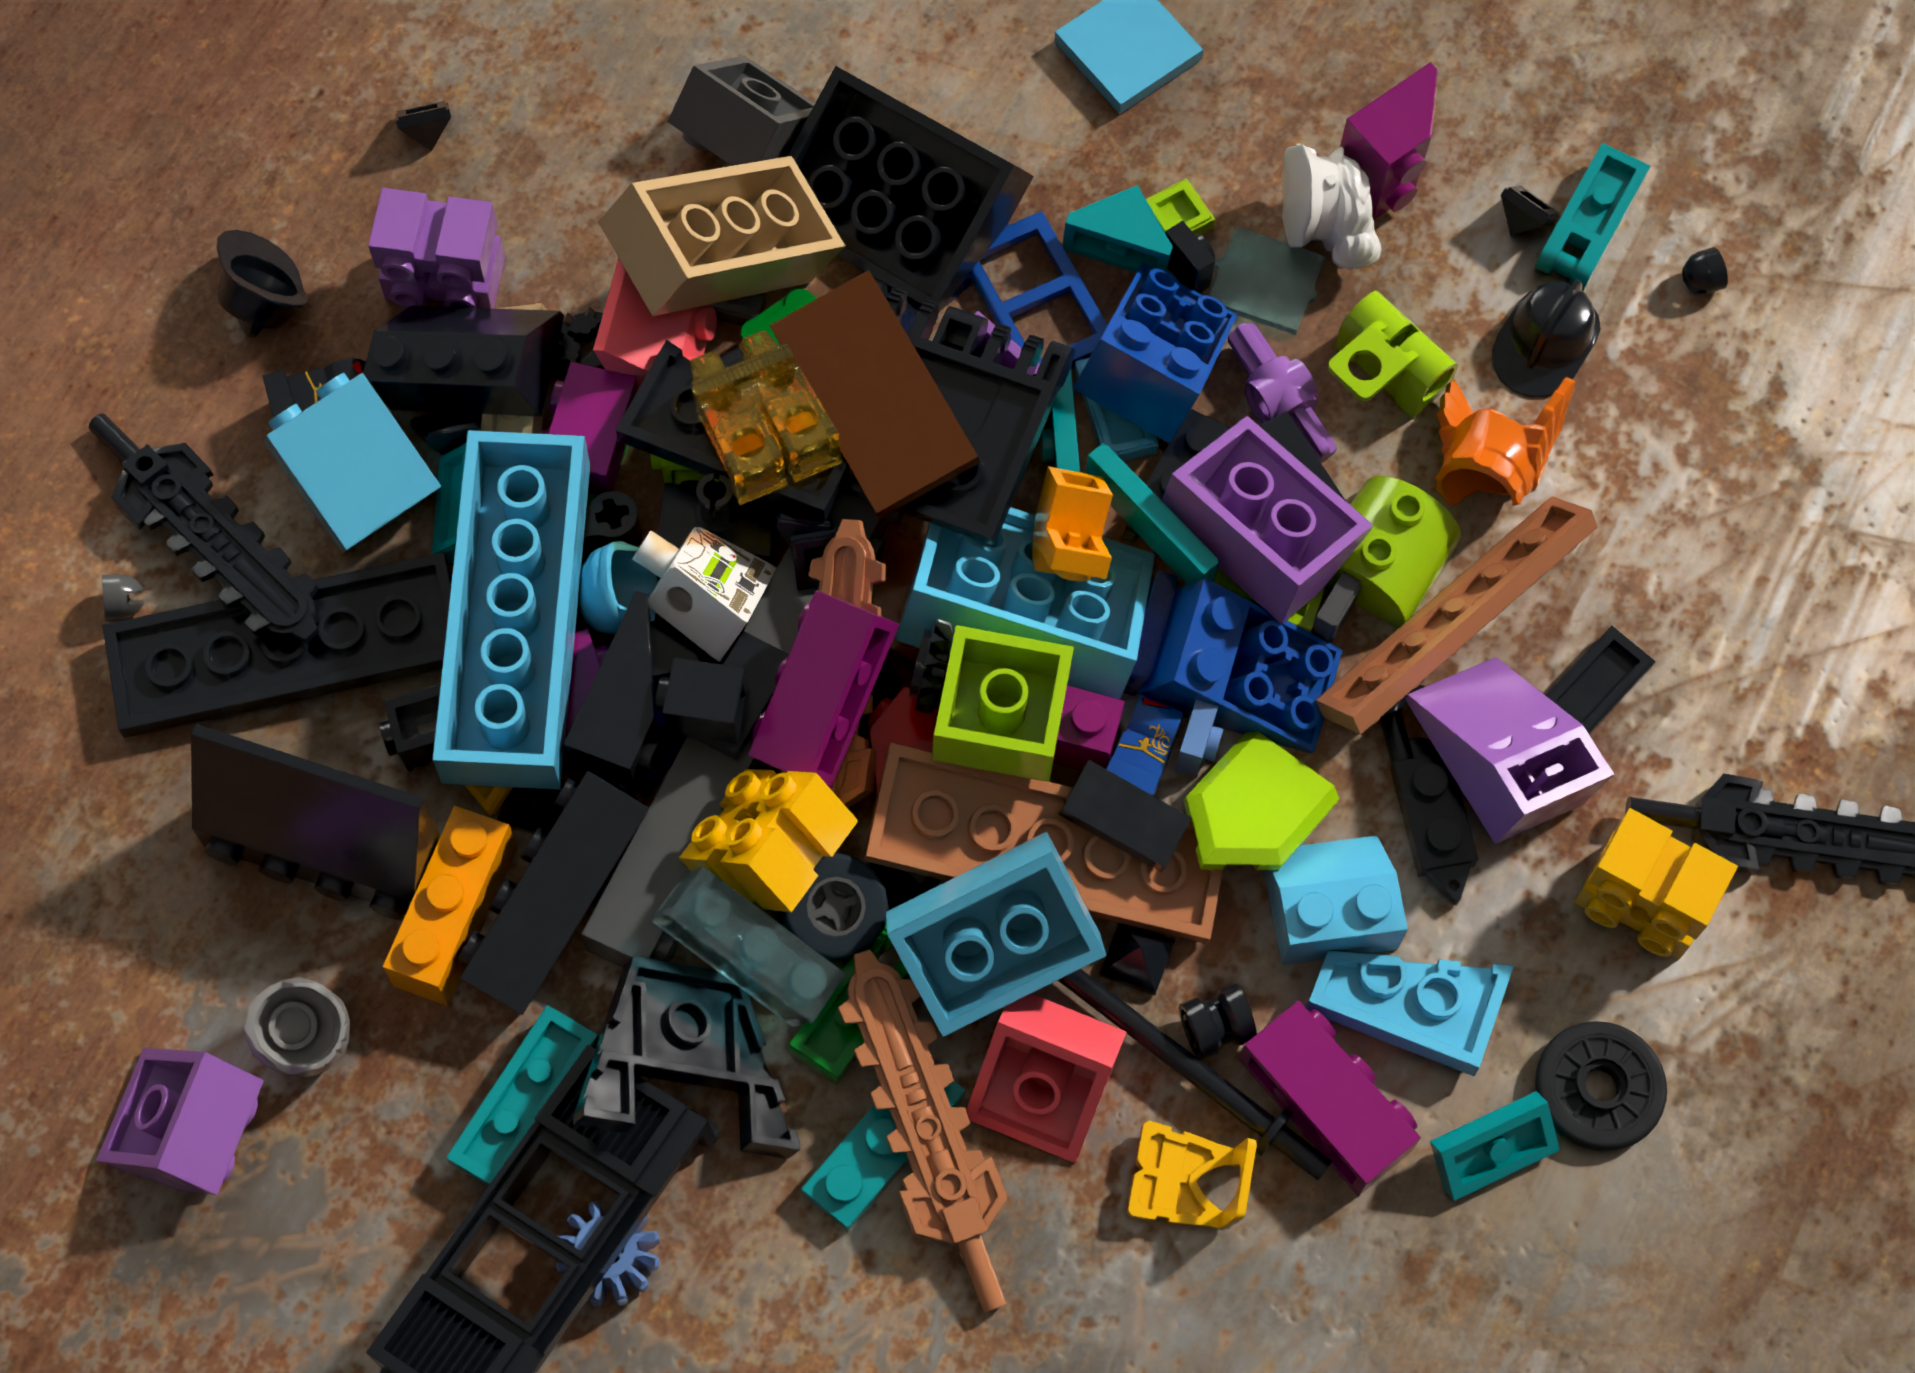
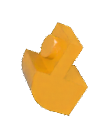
M1048 466L1033 531L1032 558L1035 571L1056 574L1064 579L1077 582L1090 581L1091 577L1107 578L1112 557L1102 540V534L1113 494L1102 476Z

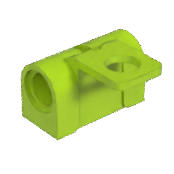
M1373 291L1365 296L1346 316L1341 324L1335 347L1340 352L1331 358L1328 364L1330 374L1358 400L1363 402L1369 401L1384 388L1395 399L1397 405L1412 419L1446 391V385L1454 379L1458 364L1379 291ZM1349 361L1357 363L1373 379L1360 380L1354 377L1349 371Z

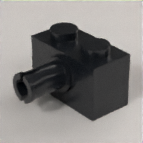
M714 473L702 477L700 481L685 480L680 484L665 483L657 535L679 549L694 527H701L774 565L778 530L765 502L766 498L740 488L733 490L730 479L725 475L720 474L719 485L715 484Z

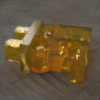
M764 330L745 337L739 344L740 353L744 361L725 368L719 354L709 352L692 359L690 362L693 376L691 385L697 414L717 450L739 505L788 486L785 466L795 483L842 463L838 431L803 371L795 362L789 345L785 343L778 346Z

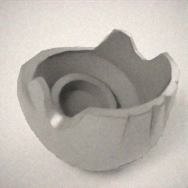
M297 977L277 982L267 987L255 997L249 1005L244 1031L253 1056L263 1065L283 1075L308 1077L327 1071L344 1055L349 1043L350 1018L344 1002L324 985L313 980Z

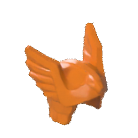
M1566 377L1558 389L1555 390L1535 422L1525 426L1493 409H1480L1474 413L1457 382L1452 380L1448 383L1445 394L1440 397L1441 410L1436 413L1441 426L1438 432L1443 443L1441 451L1444 455L1442 468L1435 478L1437 480V492L1442 495L1444 501L1448 505H1456L1464 497L1479 491L1511 496L1512 504L1515 506L1521 503L1524 496L1534 492L1543 476L1552 446L1563 428L1576 381Z

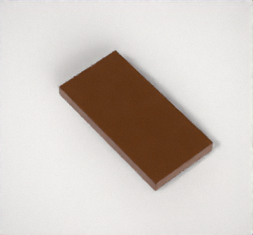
M870 270L769 325L879 519L980 463L977 453Z

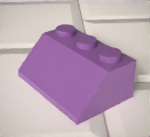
M1248 416L1173 472L1162 502L1219 559L1218 568L1281 624L1319 594L1373 527L1366 518Z

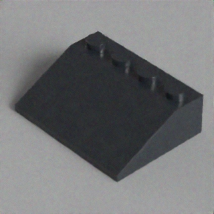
M836 65L787 155L792 156L845 244V247L837 256L865 272L870 270L873 277L894 289L906 291L908 297L920 304L924 302V299L940 303L939 311L1008 225L1034 177Z
M199 724L194 726L191 733L192 829L205 847V854L229 865H237L240 859L259 865L261 873L283 883H292L296 877L314 883V889L317 892L331 899L346 902L349 896L371 902L369 907L383 916L396 920L403 919L440 838L438 829L423 797Z

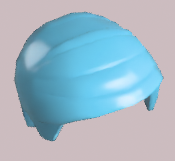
M623 541L612 542L591 552L581 566L578 606L585 622L597 632L615 635L635 591L645 593L647 598H649L658 583L655 574L632 560L639 547ZM649 607L651 621H655L656 612Z

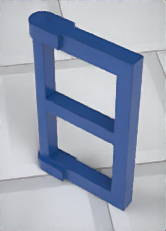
M1040 211L1006 226L981 259L1037 235L1060 277L1002 302L979 261L971 270L969 276L995 323L1011 327V339L1021 348L1024 340L1012 318L1070 292L1094 334L1069 345V347L1075 349L1072 366H1075V361L1090 358L1107 327V323L1043 211Z

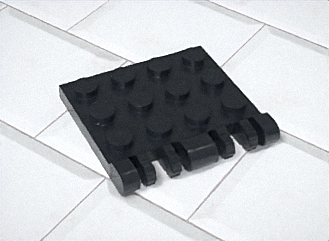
M876 281L886 298L887 285ZM892 288L887 296V301L900 322L907 305V292ZM924 299V302H922L917 311L909 333L906 332L977 453L980 463L896 511L995 546L1058 391L1063 387L1071 369L1075 349L1051 341L1036 375L1033 376L1044 348V338L1029 335L1022 346L1015 368L1012 369L1000 365L1011 341V327L996 324L980 358L977 355L987 332L988 319L949 306L941 319L933 341H930L929 338L938 319L940 303ZM809 397L807 403L811 410L802 414L813 411L819 425L802 432L846 462ZM849 467L850 475L841 491L868 500Z

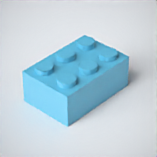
M1047 832L886 912L887 935L943 1037L1106 956L1101 934Z

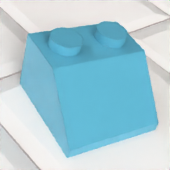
M1378 836L1301 845L1279 870H1264L1281 965L1324 960L1327 951L1364 954L1394 951L1399 948L1408 931L1397 872Z

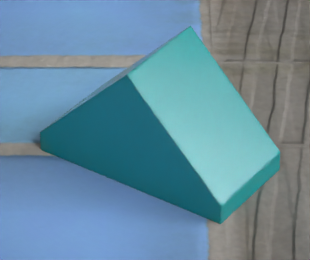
M1138 185L1069 213L1065 222L1063 248L1066 251L1137 273L1142 262L1153 268L1169 271L1173 246Z

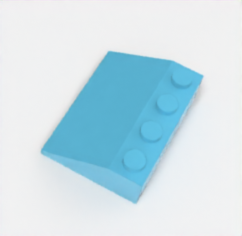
M1010 507L995 546L929 523L895 640L913 645L919 649L925 628L933 630L936 619L951 622L954 632L956 625L1073 646L1068 686L1120 700L1137 661L1155 558L1154 553L1102 537L1112 557L1107 578L1091 577L1090 581L1077 582L1064 579L1056 574L1035 571L1032 558V543L1036 515Z

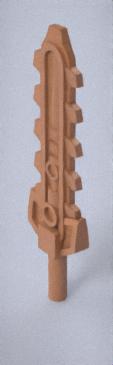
M842 519L836 536L825 547L823 557L811 560L809 576L820 580V592L837 597L881 616V608L871 604L873 585L885 582L886 564L875 560L874 549L866 539L863 521ZM870 695L862 715L873 713V695ZM860 721L832 788L829 787L847 808L874 792L876 749H869V739L859 735Z
M871 950L855 954L853 956L854 975L849 980L847 989L848 1000L837 1009L844 1024L858 1025L864 1043L853 1052L860 1067L873 1066L880 1086L870 1093V1097L876 1110L889 1109L896 1127L893 1132L886 1136V1140L892 1153L906 1154L912 1173L902 1180L905 1191L898 1192L911 1232L915 1236L946 1243L949 1246L958 1243L983 1313L1006 1305L980 1235L988 1231L989 1226L1008 1199L992 1157L984 1160L981 1150L967 1151L960 1131L967 1127L970 1121L965 1107L951 1108L944 1088L952 1083L954 1079L949 1064H934L928 1045L938 1037L932 1021L918 1022L912 1003L921 996L912 979H902L892 967L880 963Z

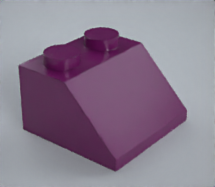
M1431 62L1346 120L1340 147H1343L1344 155L1355 160L1369 177L1373 220L1389 209L1393 212L1401 210L1417 194L1418 189L1416 185L1420 172L1426 165L1424 159L1432 136L1438 69Z

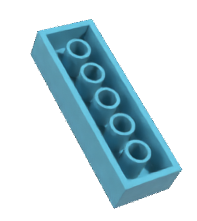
M468 430L433 752V763L442 784L561 790L590 475V461L585 436Z

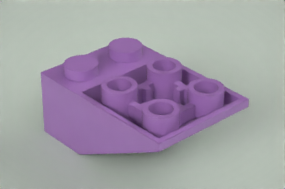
M1497 657L1409 693L1404 698L1495 844L1585 804L1614 775L1584 726Z

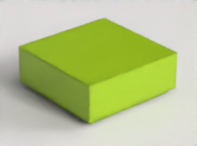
M1187 178L1146 199L1164 232L1181 221H1184L1195 235H1202L1214 228L1215 218Z

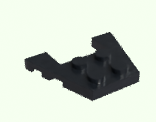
M636 955L626 962L623 966L573 1115V1125L621 1133L629 1130L635 1124L634 1075L737 1092L740 1151L786 1159L800 1151V1140L796 1129L788 1130L780 1104L785 1101V1097L779 1080L770 1078L761 1052L766 1043L743 976Z

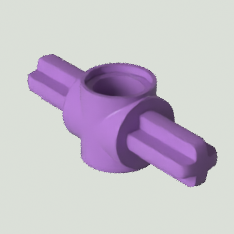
M1243 323L1237 326L1228 335V344L1250 375L1245 384V394L1253 414L1263 424L1287 411L1321 463L1325 462L1336 452V444L1314 413L1319 396L1310 372L1298 359L1290 361L1287 356L1277 357L1255 324Z

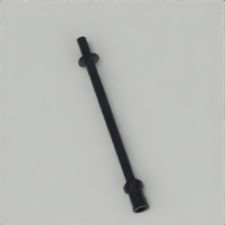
M1079 969L1057 980L1258 1134L1260 1139L1257 1142V1154L1262 1156L1272 1145L1317 1181L1328 1169L1332 1161L1286 1126L1294 1114L1290 1109H1284L1276 1117L1271 1115L1084 970Z

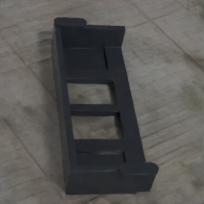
M587 1045L534 1118L535 1122L427 1272L418 1279L366 1353L381 1368L380 1373H537L696 1143L709 1149L716 1143L719 1138L717 1126L638 1075H634L635 1124L629 1130L621 1133L573 1125V1115L595 1052V1048ZM551 1152L619 1195L581 1251L512 1207ZM500 1223L568 1267L530 1324L522 1321L460 1280Z

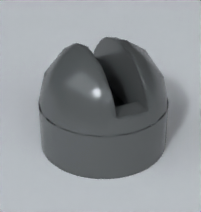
M102 575L105 621L123 620L136 615L144 605V601L128 600L127 593L142 591L143 587L129 575Z

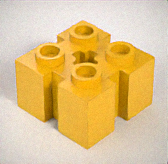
M745 769L744 772L734 777L727 785L725 790L726 796L720 802V806L724 809L720 816L713 815L707 817L696 826L691 835L692 841L679 856V859L722 905L749 908L755 900L762 909L792 912L819 876L813 870L823 856L832 857L858 820L817 773L787 771V773L776 774L774 770Z
M1629 808L1616 830L1613 831L1602 848L1574 903L1584 908L1585 914L1602 926L1616 928L1618 923L1621 922L1638 931L1639 944L1649 952L1662 957H1669L1671 955L1679 960L1691 946L1693 940H1696L1708 926L1738 865L1697 843L1690 847L1670 836L1673 832L1672 830Z

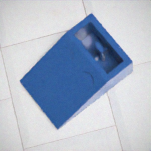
M1142 262L1076 381L1073 390L1171 443L1200 395L1238 315L1226 309L1225 305L1218 299L1208 295H1201L1181 284L1170 272L1153 268Z
M1204 577L1168 593L1138 694H1143L1185 711L1184 717L1188 719L1191 717L1196 699L1217 705L1218 710L1213 726L1240 734L1260 732L1275 744L1313 753L1315 752L1324 720L1316 699L1333 686L1343 650L1287 620L1281 624L1264 608Z

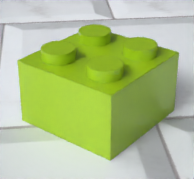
M956 625L934 731L932 761L1049 782L1074 647Z

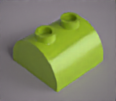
M1374 476L1365 481L1350 504L1373 527L1329 580L1326 587L1332 590L1343 571L1361 581L1360 585L1362 586L1355 604L1399 629L1415 614L1459 546L1461 530L1451 513L1425 491L1400 479Z

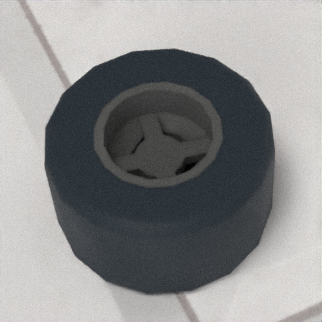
M835 853L832 857L823 856L813 869L819 876L792 912L777 911L779 928L790 946L806 958L827 963L853 958L855 954L864 952L872 947L884 930L886 912L889 911L886 888L874 869L859 858Z

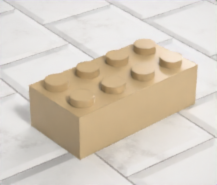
M792 156L631 183L598 222L652 316L811 283L845 247V244Z

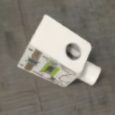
M694 527L680 549L653 531H650L632 558L633 561L660 577L659 582L648 598L649 607L719 662L747 624L777 569L772 564L701 527Z

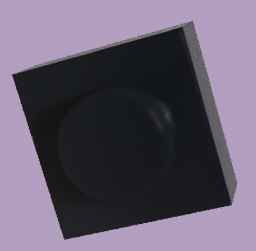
M1181 221L1165 231L1173 246L1169 270L1181 284L1200 294L1211 285L1216 262L1215 254L1209 242L1202 235H1195L1185 222Z

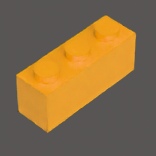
M454 805L384 962L383 969L393 987L449 1006L460 976L465 969V966L456 960L475 930L481 932L490 911L488 908L498 893L517 849L509 824Z

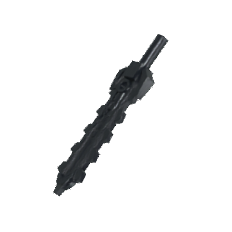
M98 414L90 421L89 430L122 462L123 471L112 494V500L116 508L139 530L144 525L150 530L163 526L171 534V537L165 543L167 548L176 556L189 552L197 560V563L191 569L193 574L202 582L215 578L224 587L218 595L219 600L228 609L241 604L250 613L244 624L255 636L269 631L276 636H291L307 644L319 633L314 621L316 612L312 599L318 591L317 584L306 573L293 578L287 572L292 563L291 559L280 547L266 551L260 545L265 538V534L254 521L239 525L234 520L239 509L227 495L214 500L208 494L213 487V483L209 479L214 476L212 470L186 443L153 449L147 444L140 449L106 414Z
M1724 773L1695 806L1636 797H1628L1626 802L1625 814L1631 808L1661 825L1692 829L1691 839L1697 840L1700 846L1738 865L1735 872L1758 873L1760 871L1759 866L1767 867L1772 857L1789 859L1792 872L1811 873L1815 863L1832 865L1835 878L1854 879L1858 870L1863 869L1875 871L1878 884L1896 886L1899 884L1902 875L1915 877V822L1904 821L1899 808L1884 805L1878 817L1863 815L1859 812L1857 802L1841 799L1836 811L1817 808L1814 796L1801 793L1796 795L1793 804L1774 802L1772 791L1761 788L1763 781Z

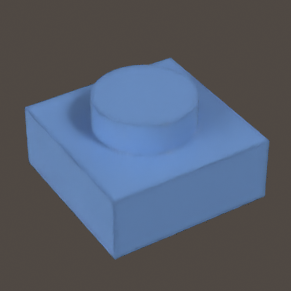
M1196 699L1175 771L1197 778L1203 759L1214 762L1224 730L1223 728L1213 726L1218 710L1217 705Z

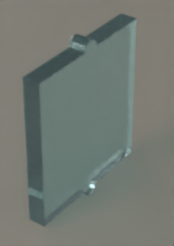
M1236 226L1224 258H1219L1216 261L1215 269L1218 273L1209 296L1221 301L1226 309L1240 317L1297 335L1308 303H1313L1316 300L1317 291L1314 287L1326 256L1300 247L1291 248L1288 243Z

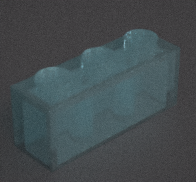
M704 866L685 872L651 919L654 924L792 1027L812 1024L846 975Z

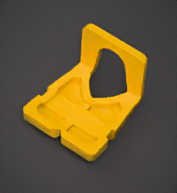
M1153 1121L1145 1122L1141 1126L1135 1158L1136 1166L1140 1171L1132 1176L1126 1213L1130 1218L1154 1222L1157 1218L1163 1219L1166 1224L1205 1227L1219 1230L1231 1228L1242 1220L1246 1213L1257 1147L1256 1140L1246 1138L1235 1148L1186 1131L1182 1134L1173 1132L1172 1127ZM1220 1166L1240 1167V1179L1236 1194L1224 1211L1219 1210L1203 1194L1197 1180L1206 1172Z

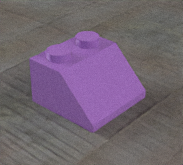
M143 1048L96 1161L103 1165L186 1192L218 1195L221 1185L228 1179L235 1163L234 1153L244 1128L251 1122L257 1111V1096L264 1080L207 1052Z

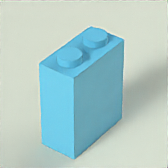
M363 372L352 380H349L345 373L336 376L316 390L321 400L303 412L297 404H294L272 418L268 424L273 431L267 434L263 441L342 554L441 487Z

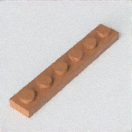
M1551 496L1316 699L1322 716L1361 735L1597 529L1592 510Z

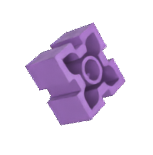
M382 187L368 247L375 268L381 269L379 282L385 300H391L395 304L406 308L428 305L429 300L444 301L445 307L494 308L505 254L501 237L496 235L498 224L493 203L448 196L447 203L429 201L426 193Z

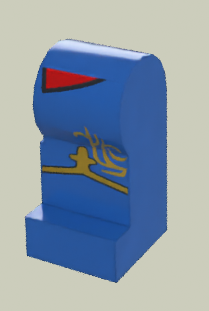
M1141 694L1126 732L1123 731L1107 770L1155 797L1185 711Z

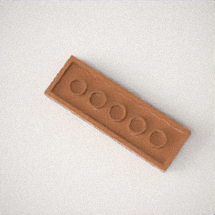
M890 743L887 747L862 861L949 881L1047 832L1092 917L1203 944L1211 939L1223 870L1200 869L1196 854L1198 842L1193 823L1189 822L1167 867L1162 872H1159L1058 815L1072 787L932 761L933 753L895 743Z

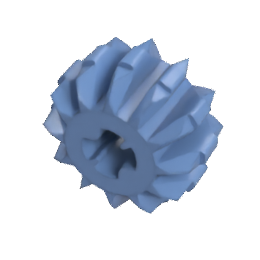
M598 1201L589 1203V1211L593 1220L585 1223L576 1214H571L567 1219L572 1230L578 1234L577 1237L569 1235L558 1237L581 1251L605 1217ZM647 1215L623 1248V1253L620 1252L618 1255V1261L611 1265L590 1295V1301L593 1306H602L607 1290H613V1295L619 1306L627 1304L628 1296L623 1286L631 1283L642 1293L646 1292L649 1288L648 1281L639 1272V1269L647 1271L659 1270L661 1262L659 1257L646 1252L660 1244L656 1231L641 1232L648 1221ZM559 1261L556 1263L559 1274L564 1275L568 1267Z

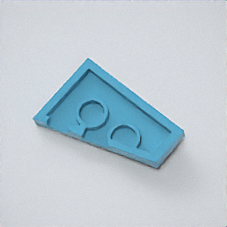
M1327 951L1306 1009L1308 1011L1316 1009L1328 1020L1475 1076L1480 1068L1514 965L1492 964L1491 968L1461 966V961L1438 960L1437 964L1403 962L1399 956Z

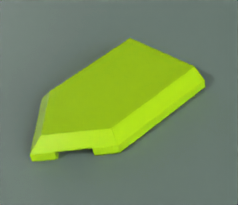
M1245 732L1184 799L1186 813L1191 817L1190 823H1193L1198 842L1196 854L1200 869L1223 870L1225 865H1254L1256 870H1279L1336 806L1339 796L1333 784L1260 732Z

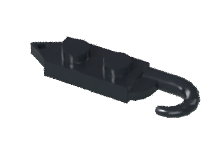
M1418 685L1415 689L1411 690L1409 693H1412V692H1414V691H1416V690H1419V689H1421V688H1424L1425 686H1423V685ZM1405 695L1381 716V726L1392 764L1390 771L1418 877L1426 876L1453 905L1457 906L1461 900L1470 868L1475 867L1479 859L1459 785L1430 739L1408 738L1402 715L1403 708L1407 704L1404 699ZM1450 884L1456 885L1457 888H1458V890H1457V891L1451 890V889L1449 888V885H1450Z

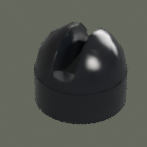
M1716 247L1698 251L1686 261L1682 269V278L1689 290L1698 294H1707L1726 289L1728 285L1727 268L1720 251Z

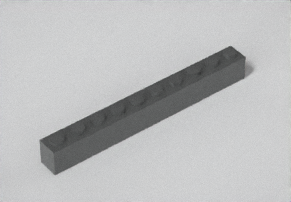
M842 491L829 513L834 526L833 529L839 528L842 519L863 521L866 539L874 549L875 560L879 562L886 546V540H883L882 537L890 522L898 525L904 516V513L895 510L879 519L868 500ZM790 545L744 629L745 632L790 654L798 634L799 616L807 603L811 602L815 590L819 591V588L797 590ZM753 735L738 760L693 737L687 736L582 932L588 952L620 967H623L634 955L668 962L672 960L681 937L675 932L685 913L691 916L696 913L707 890L679 859V856L692 841L691 835L696 826L707 817L713 815L720 816L724 809L720 806V802L726 796L725 790L730 781L738 774L744 772L745 769L761 770L764 762L748 755L754 742Z

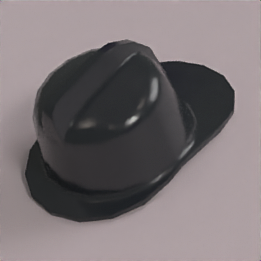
M241 230L224 231L218 236L216 248L222 267L217 292L218 303L225 311L238 319L247 337L255 338L263 328H278L286 322L296 307H303L308 303V297L304 291L299 271L293 260L281 248L261 236Z
M1574 279L1570 284L1566 282H1549L1540 285L1534 290L1529 291L1518 302L1494 343L1492 360L1493 368L1500 381L1513 392L1528 397L1549 396L1558 389L1566 377L1573 379L1596 344L1601 330L1599 315L1587 294L1582 291V282Z

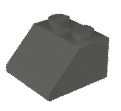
M746 56L694 65L667 122L683 132L682 137L688 144L703 151H711L725 161L724 166L728 167L787 157L815 103Z

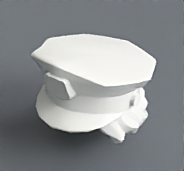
M1297 144V146L1286 148L1282 169L1284 197L1282 219L1289 246L1291 248L1303 247L1311 240L1322 241L1325 249L1331 252L1333 263L1340 269L1347 268L1351 270L1361 268L1379 260L1382 247L1374 229L1369 177L1360 168L1359 164L1344 155L1343 147H1339L1329 157H1318L1314 149L1306 147L1304 144Z

